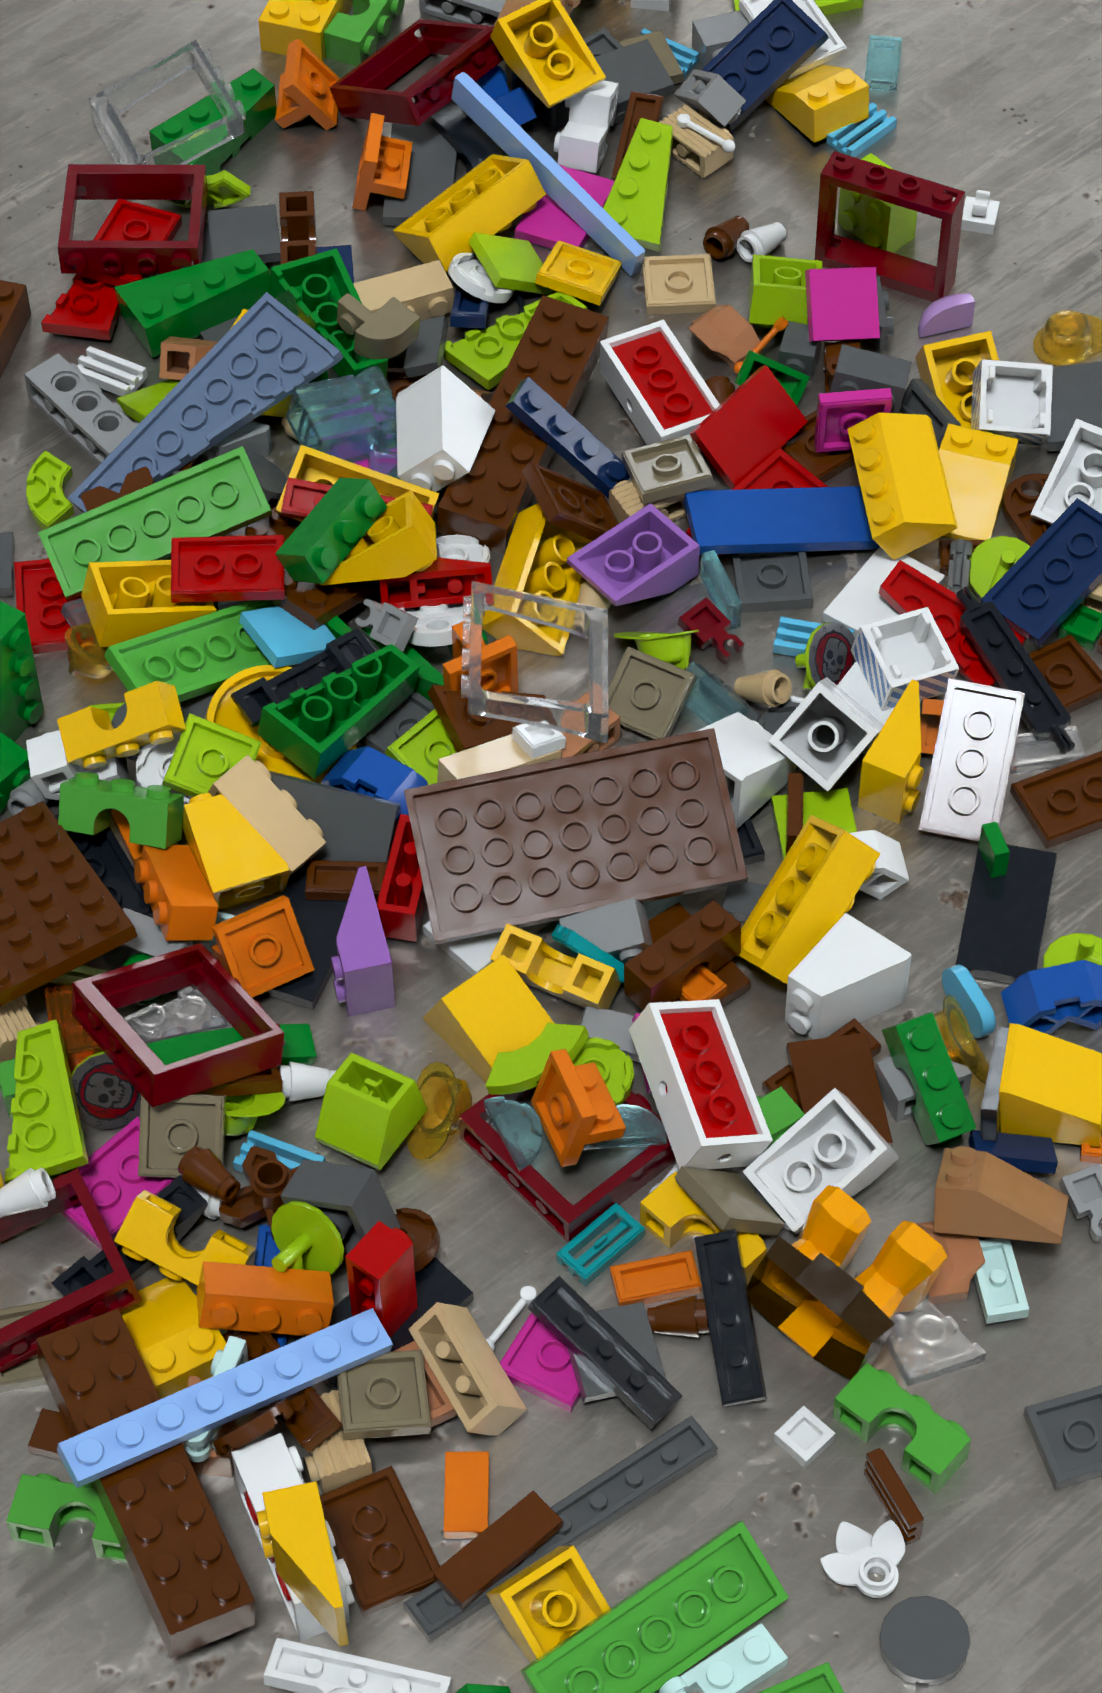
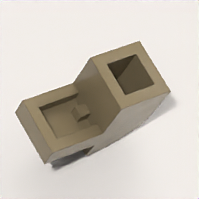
M346 293L338 301L337 322L347 334L355 335L354 352L370 359L394 357L404 351L418 338L420 317L394 296L375 313L349 293Z

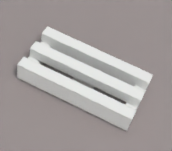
M91 346L86 349L87 356L81 355L78 358L79 365L77 366L90 383L95 382L101 389L119 396L135 392L148 378L146 367ZM89 368L92 369V370L98 371V372H100V373H103L104 375L99 374V373H96V372H94V371H91V370H89ZM116 379L121 380V381H123V382H126V383H128L129 385H127V384H125V383H122V382H119V381H117Z

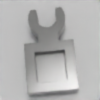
M365 599L363 604L370 608V615L366 620L357 617L355 620L356 624L371 630L369 637L386 646L393 644L404 652L418 618L389 603L384 602L382 605L370 599Z
M1098 1163L1063 1176L1059 1182L1064 1194L1069 1196V1205L1076 1219L1085 1216L1089 1217L1091 1221L1088 1229L1089 1235L1096 1243L1102 1239V1231L1099 1228V1224L1102 1223V1168Z

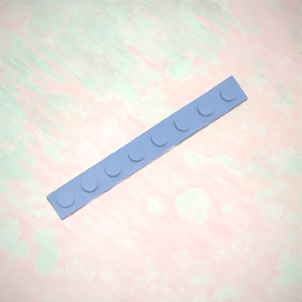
M371 1308L58 1443L57 1452L77 1489L390 1352L393 1343L374 1309Z

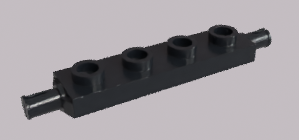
M965 587L964 591L963 589L959 590L956 598L966 610L960 617V627L1001 688L1025 693L1021 718L1035 739L1038 741L1042 738L1051 737L1061 754H1066L1067 750L1068 752L1073 750L1075 743L1065 731V728L1070 725L1071 716L993 602L979 603L969 587Z

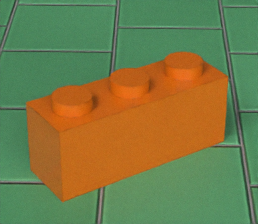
M143 845L141 860H137L135 863V881L141 885L144 891V901L146 904H150L154 923L160 926L165 940H212L214 933L211 927L216 923L218 904L190 846L171 845L166 849Z
M203 1261L196 1295L199 1328L308 1336L329 1327L334 1306L330 1272L287 1268L284 1272H278L274 1267L206 1261Z

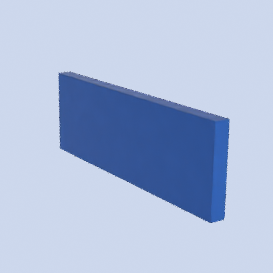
M860 486L704 490L684 494L683 501L692 539L700 545L699 555L878 549L880 547L872 539Z

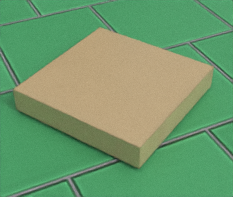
M711 254L649 256L643 258L642 274L646 315L704 313L716 307Z

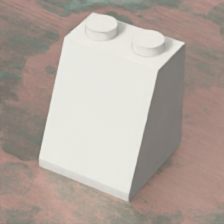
M444 365L405 388L396 397L398 477L403 481L434 492L470 472L496 411Z
M827 677L816 684L771 737L769 742L826 791H829L874 741L884 725Z
M736 712L697 731L711 728L715 730L734 819L738 829L771 796H774L787 784L788 773H795L796 764L769 742L773 736L771 733L763 729L758 722Z
M845 913L788 975L785 1021L797 1033L806 1034L812 1039H820L830 1036L854 1018L860 1023L901 1005L907 996L912 954Z

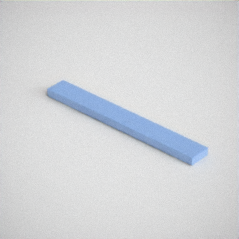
M462 72L454 79L451 99L510 157L529 160L544 191L611 258L622 262L621 267L631 277L640 272L645 249L468 74Z

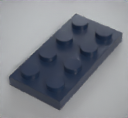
M773 0L702 69V71L719 74L746 100L740 108L741 114L733 123L726 125L731 131L743 122L829 39L827 33L792 0Z
M1077 498L984 595L981 603L993 602L1012 629L1040 647L1102 581V514Z

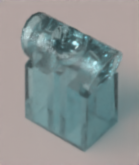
M379 367L367 368L355 378L353 375H347L294 386L286 419L300 445L352 463L372 458L378 452L383 455L397 454L396 401L393 399V391Z

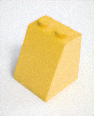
M203 793L192 797L189 800V804L184 805L182 828L187 843L218 904V911L284 892L289 875L287 862L223 794L212 796L211 793Z
M502 955L442 997L423 1016V1019L431 1029L485 1083H487L498 1053L515 1051L529 1045L540 1036L547 1023H554L505 955Z
M1010 1023L999 1088L1001 1133L1052 1138V1142L1075 1145L1087 1143L1090 1146L1100 1147L1102 1138V1053L1020 1024Z

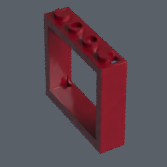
M424 19L417 20L329 87L341 116L370 120L371 113L384 115V122L413 126L421 125L452 100L454 79L457 75L465 72L476 82L504 60L490 37L494 26ZM419 29L421 37L415 36L414 32ZM429 54L449 55L403 92L384 90Z
M834 151L820 174L814 260L822 261V267L827 269L876 267V276H880L881 286L931 302L948 296L956 277L965 191ZM838 187L942 219L937 266L835 235Z
M68 164L58 240L61 274H163L192 266V261H194L193 265L200 264L202 260L208 194L206 166ZM119 198L124 200H192L188 241L72 240L77 200H118Z
M201 943L73 982L72 1016L152 1107L279 1066L282 1063L285 1041L284 1032L281 1030L280 1025L268 1016L260 1003L254 1000L242 988L240 982L233 978L221 965L218 958L215 959ZM195 985L244 1040L164 1065L116 1009Z
M536 1087L512 1094H488L459 1116L460 1139L567 1243L613 1204H622L676 1161L661 1118L652 1111L650 1103L643 1095L639 1093L635 1095L631 1091L630 1096L617 1109L653 1144L579 1202L572 1205L490 1126L492 1122L535 1091Z
M78 1168L67 1174L57 1176L52 1180L56 1197L48 1201L47 1207L0 1218V1242L81 1203L114 1272L1 1328L0 1372L36 1355L37 1338L115 1309H119L122 1312L142 1302V1298ZM124 1288H127L126 1290H124V1291H122V1292H120V1293H118V1294L115 1295L116 1292H118V1291H120V1290H122V1289H124Z

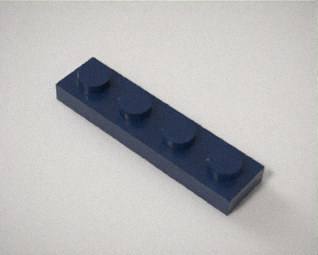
M530 377L525 378L519 383L505 407L609 499V490L613 489L617 483L629 480L630 478L623 461Z

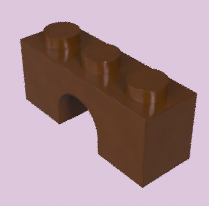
M314 191L279 192L282 240L280 241L281 264L317 254Z
M713 900L624 964L625 995L642 1010L649 1003L674 1002L681 997L682 983L687 974L696 965L702 963L710 972L714 973L741 953V923Z

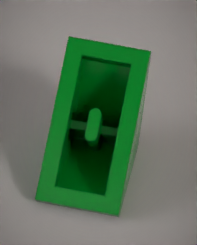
M749 350L734 383L742 385L758 368L767 365L797 406L810 376Z

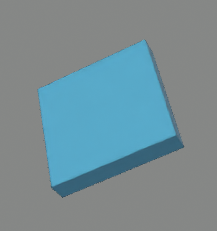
M279 606L241 612L239 620L240 625L242 624L244 630L274 668L300 664L323 652L326 644L336 639L325 624L313 630Z

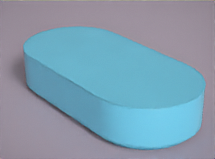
M960 964L945 969L942 973V984L945 994L970 1034L975 1038L992 1034L996 1027L994 1011L971 973Z

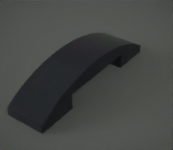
M453 100L423 122L431 123L465 160V171L467 173L490 155H502L492 139Z
M357 627L327 643L325 650L268 681L262 677L232 693L231 698L252 727L259 726L262 707L272 702L278 704L288 699L290 693L301 688L307 690L321 683L323 677L333 672L339 674L349 669L351 663L375 652V650Z
M181 1175L156 1195L182 1209L174 1225V1234L178 1242L208 1206L207 1201L191 1185L186 1184ZM114 1242L133 1282L156 1264L146 1258L144 1261H139L129 1257L122 1252L123 1246ZM102 1250L90 1261L85 1256L81 1257L51 1284L65 1297L114 1271Z

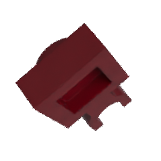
M707 597L679 617L677 625L684 632L699 630V632L691 633V639L702 650L711 644L716 650V656L724 664L729 662L731 655L724 647H733L738 654L743 651L744 643L736 635L727 633L732 622Z

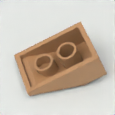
M958 1146L953 1149L945 1148L935 1186L934 1232L1061 1244L1069 1196L988 1152L976 1151L967 1146Z

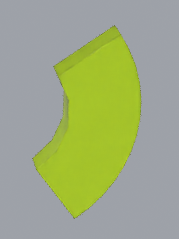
M226 170L215 175L206 176L208 189L207 205H214V209L236 204L250 196L251 186ZM164 200L174 205L191 208L192 200Z
M46 450L34 462L26 480V496L29 511L42 530L64 522L74 514L73 505L64 496L65 485L73 476L72 467Z
M547 1023L540 1036L529 1045L515 1051L498 1053L485 1085L489 1094H512L536 1087L551 1051L566 1049L571 1061L575 1059L589 1036L586 1027L582 1025Z

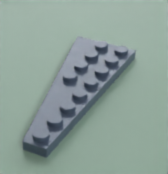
M266 292L82 482L68 499L81 512L85 513L87 510L81 499L82 493L98 486L119 493L126 475L145 466L148 467L154 483L173 474V471L179 470L337 364L343 358L340 350Z

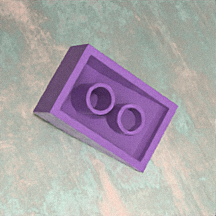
M650 503L569 556L567 564L612 604L619 606L671 593L699 574L700 545Z
M359 867L336 938L337 956L331 957L336 999L338 1003L345 1002L349 1017L396 1007L392 960L367 867Z

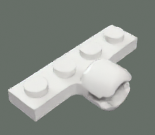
M276 1638L264 1672V1685L296 1693H450L451 1677Z

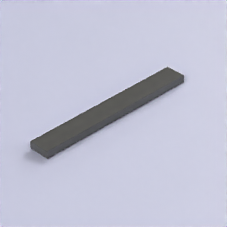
M691 1415L551 1506L550 1508L563 1520V1527L462 1610L435 1582L405 1601L404 1610L426 1640L431 1643L490 1604L491 1602L486 1593L555 1548L570 1545L577 1547L717 1455L718 1447Z

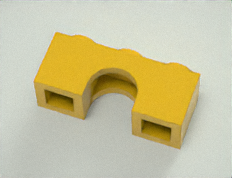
M157 680L124 693L127 713L123 723L115 729L111 724L108 711L91 706L58 718L57 723L67 762L83 766L85 770H93L107 764L106 760L112 757L133 756L140 752L139 747L149 743L159 745L172 741L174 739L173 734L186 730L175 686Z
M508 923L490 957L491 962H494L502 955H505L525 984L584 1009L587 1006L600 1010L601 1008L609 1009L621 984L615 968L578 953L577 958L565 955L547 945L543 938Z
M677 1172L672 1173L640 1202V1224L669 1249L680 1239L687 1236H704L723 1232L676 1182L675 1176ZM738 1232L748 1286L752 1274L766 1255L767 1248L758 1234Z
M147 1190L142 1191L136 1196L114 1239V1242L123 1246L122 1252L129 1257L139 1261H144L146 1258L160 1266L159 1271L165 1276L177 1281H181L184 1278L197 1285L196 1290H198L203 1261L248 1265L256 1250L253 1246L220 1229L211 1236L206 1248L203 1250L191 1251L182 1247L174 1234V1225L182 1209Z

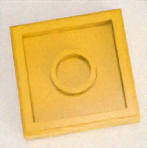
M559 240L539 269L535 284L600 306L619 275L622 262Z

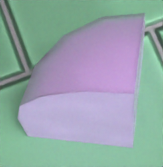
M952 294L931 303L922 313L918 325L919 337L972 326L975 300L971 294Z

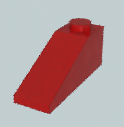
M437 557L432 565L424 571H415L406 577L379 580L382 605L386 602L398 608L494 600L491 564L486 562Z

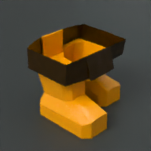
M828 1185L813 1200L798 1240L793 1244H789L779 1236L752 1274L748 1283L750 1303L801 1349L823 1365L852 1379L866 1363L871 1365L877 1360L895 1325L892 1321L894 1315L898 1312L913 1311L926 1297L945 1263L947 1255L942 1245L917 1224L903 1220L889 1235L874 1262L854 1279L844 1270L853 1261L871 1223V1219L866 1209L839 1187Z

